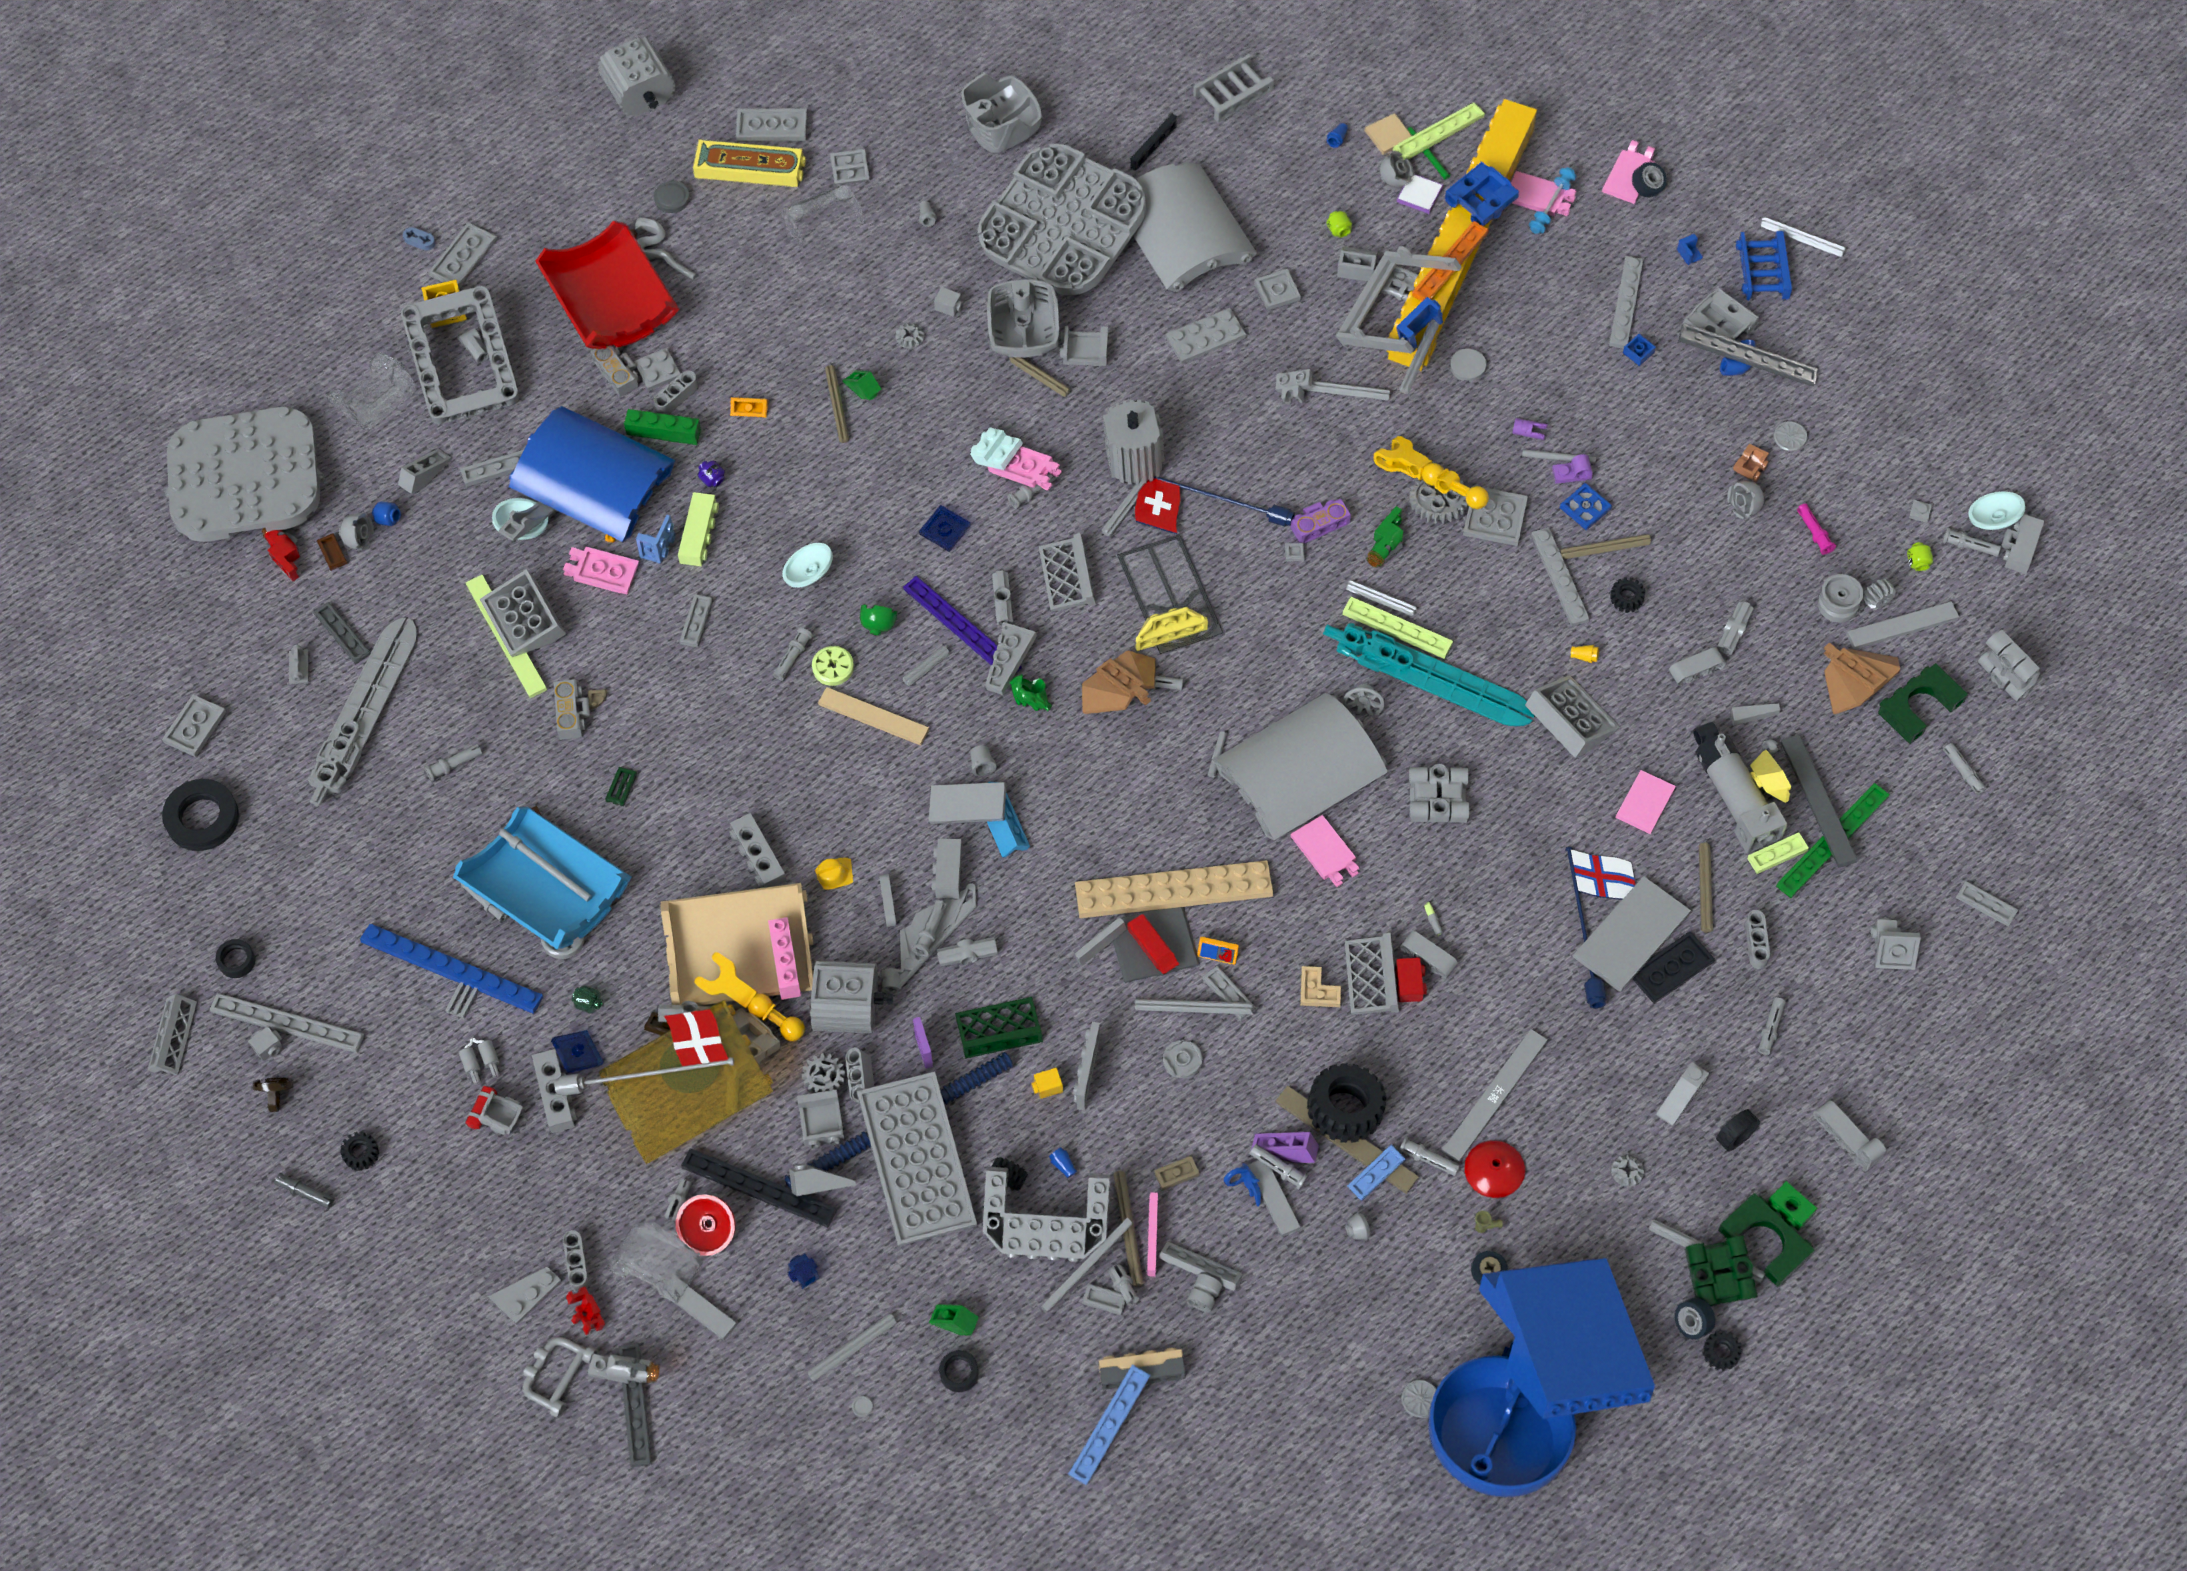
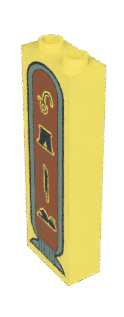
M699 140L693 171L695 178L798 187L799 181L803 180V170L801 169L805 167L806 157L803 156L802 149Z

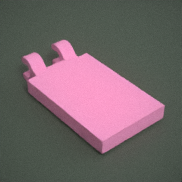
M1634 140L1631 141L1628 151L1622 149L1602 189V192L1633 204H1635L1640 195L1632 184L1634 170L1645 162L1655 163V161H1652L1655 148L1648 146L1645 155L1636 152L1639 142Z
M1516 171L1511 184L1519 191V197L1512 203L1544 213L1558 186L1552 181ZM1561 189L1547 214L1555 216L1556 213L1568 216L1571 204L1563 202V200L1573 203L1576 197V190Z
M1022 446L1004 470L988 467L989 471L993 474L1035 488L1038 484L1044 490H1049L1052 486L1048 482L1050 478L1046 476L1048 472L1055 477H1058L1062 470L1058 469L1060 465L1053 462L1051 456Z
M585 547L584 551L571 548L569 553L571 555L570 560L578 561V564L574 566L570 563H565L563 568L565 571L564 575L574 576V581L628 594L639 565L638 560L590 547Z
M1323 815L1291 833V838L1323 880L1329 877L1334 885L1338 887L1343 884L1341 881L1343 877L1339 871L1345 868L1352 878L1359 874L1357 871L1359 867L1354 862L1356 861L1355 855Z

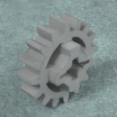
M821 1053L820 1058L814 1055V1061L807 1060L808 1067L803 1066L802 1080H804V1086L808 1087L810 1093L814 1090L815 1093L834 1089L840 1090L839 1084H844V1078L842 1077H845V1071L843 1070V1064H839L838 1058L832 1060L831 1054L825 1058L824 1054Z

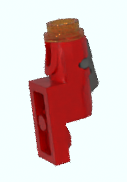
M263 528V537L270 545V548L267 549L270 557L292 581H295L299 578L296 572L298 568L293 563L300 557L297 547L298 540L284 529L267 532L266 528Z

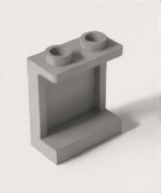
M1065 326V332H1061V343H1064V347H1060V358H1063V364L1107 366L1108 327L1101 326L1100 333L1070 332L1069 326Z
M837 1090L797 1096L805 1147L815 1149L819 1148L822 1144L838 1145L841 1141H845Z

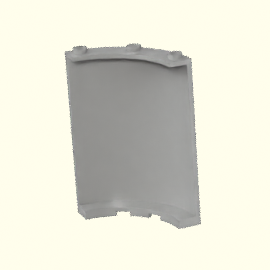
M1183 163L1180 166H1175V164H1170L1154 169L1137 178V182L1141 185L1146 199L1147 209L1144 220L1133 236L1167 290L1179 292L1194 278L1209 270L1229 264L1247 265L1257 252L1201 165Z
M1324 693L1213 759L1220 776L1231 785L1236 784L1240 788L1238 792L1246 803H1252L1257 811L1254 815L1265 835L1272 840L1278 839L1388 772L1385 767L1387 765L1386 760L1382 755H1379L1376 747L1365 732L1363 723L1359 719L1356 720L1349 710L1339 702L1336 696H1331L1328 693Z

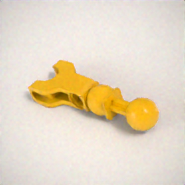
M714 952L712 959L720 967V976L714 981H708L703 977H696L694 983L710 995L726 994L743 1007L748 1008L749 1013H752L757 1018L763 1021L769 1019L780 1027L781 1036L785 1040L797 1041L803 1037L805 1026L800 1018L795 1016L785 1017L775 1010L776 1005L772 1003L767 995L759 994L737 977L735 964L718 952Z

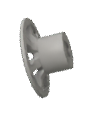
M1361 684L1345 694L1343 705L1350 713L1352 711L1349 708H1354L1357 705L1356 714H1360L1362 709L1365 708L1369 715H1378L1384 708V699L1370 685ZM1349 697L1353 702L1347 704L1346 700ZM1378 697L1380 703L1375 702L1374 699ZM1371 706L1379 709L1373 713Z

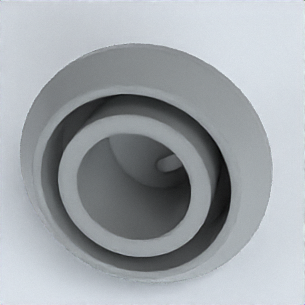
M1356 1213L1347 1221L1348 1225H1345V1229L1349 1237L1352 1236L1353 1239L1359 1240L1368 1239L1370 1229L1363 1214Z

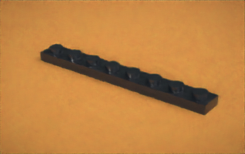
M691 1148L681 1164L682 1169L826 1228L829 1227L837 1211L836 1207L806 1195L796 1196L792 1193V1189Z

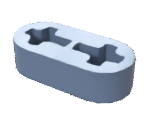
M412 227L405 229L403 232L404 241L409 245L423 250H431L435 246V239L430 233Z

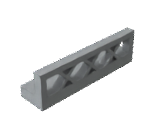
M174 994L166 999L147 1071L156 1073L162 1070L172 1075L178 1074L196 1001L178 994ZM181 1002L190 1005L188 1013L184 1015L180 1009ZM181 1019L184 1025V1029L180 1033L175 1026L176 1021ZM176 1037L179 1048L174 1051L170 1043L171 1039ZM170 1055L174 1061L173 1068L165 1066L166 1058Z

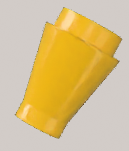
M1594 645L1572 646L1571 658L1589 663L1598 661L1599 647Z

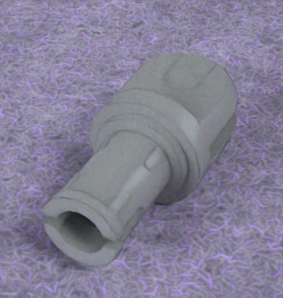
M680 1179L675 1194H671L668 1197L669 1206L665 1214L667 1220L673 1207H677L671 1222L676 1221L677 1213L687 1201L686 1197L692 1186L691 1182L687 1181L685 1187H683L685 1179Z
M1116 1264L1115 1268L1111 1266L1109 1268V1275L1114 1283L1113 1288L1116 1292L1122 1293L1127 1305H1132L1131 1300L1136 1304L1139 1301V1297L1132 1288L1133 1280L1131 1276H1127L1121 1265Z

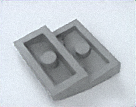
M865 149L830 153L835 185L869 181Z

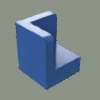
M1695 234L1680 239L1678 242L1677 251L1687 265L1703 258L1696 248L1698 238Z

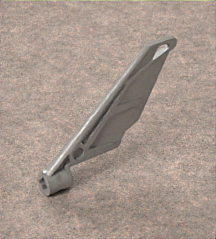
M970 883L966 886V889L960 891L959 899L946 898L942 900L947 904V907L936 929V939L931 943L930 953L927 957L915 954L912 948L917 944L918 934L921 930H924L934 905L916 913L912 924L900 930L901 970L893 968L882 970V992L897 993L902 990V986L976 908L975 884ZM968 890L971 891L973 898L963 903Z

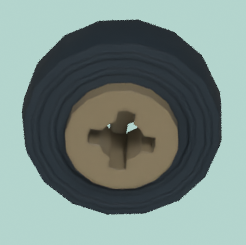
M1495 1251L1481 1252L1474 1258L1471 1265L1473 1279L1479 1285L1484 1273L1508 1270L1506 1260Z

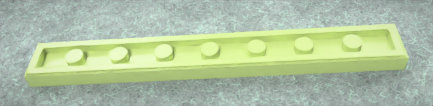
M483 575L465 582L529 698L547 691L528 654L523 653L511 657L480 601V598L491 592Z

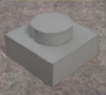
M1914 500L1909 518L1927 523L1932 505Z

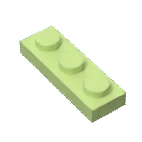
M1798 832L1748 855L1747 859L1755 872L1759 874L1807 852L1809 847Z

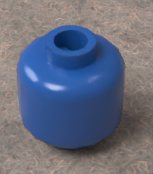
M380 501L373 508L372 516L379 525L393 526L400 520L401 511L395 503Z

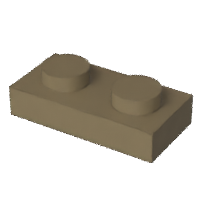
M1192 1156L1154 1170V1174L1163 1191L1198 1177L1199 1171Z

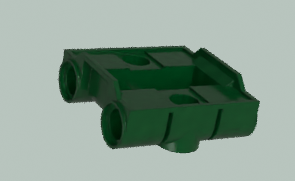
M1744 1236L1731 1237L1726 1239L1725 1242L1704 1246V1243L1686 1246L1684 1250L1695 1298L1703 1299L1710 1306L1758 1297L1755 1281L1752 1278L1753 1264L1749 1260V1256H1747L1748 1251ZM1738 1263H1743L1746 1266V1273H1741L1738 1270ZM1730 1267V1273L1713 1275V1270ZM1699 1270L1706 1273L1705 1281L1697 1277Z

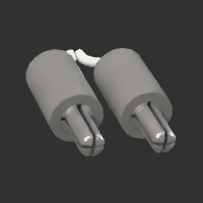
M473 1038L459 1052V1056L466 1075H471L474 1084L477 1085V1082L478 1084L481 1082L478 1076L480 1066L473 1048L470 1047L473 1042L480 1043L478 1049L486 1068H490L494 1078L496 1075L497 1077L500 1075L497 1069L499 1059L491 1040L483 1041Z

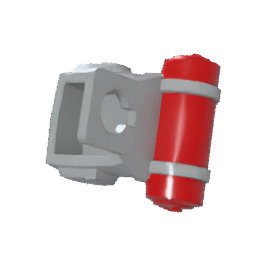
M483 1086L478 1093L473 1108L467 1115L465 1123L471 1129L479 1130L482 1124L490 1126L493 1131L509 1135L518 1120L523 1106L510 1097L506 1096L503 1098L497 1096L498 1093L494 1088Z

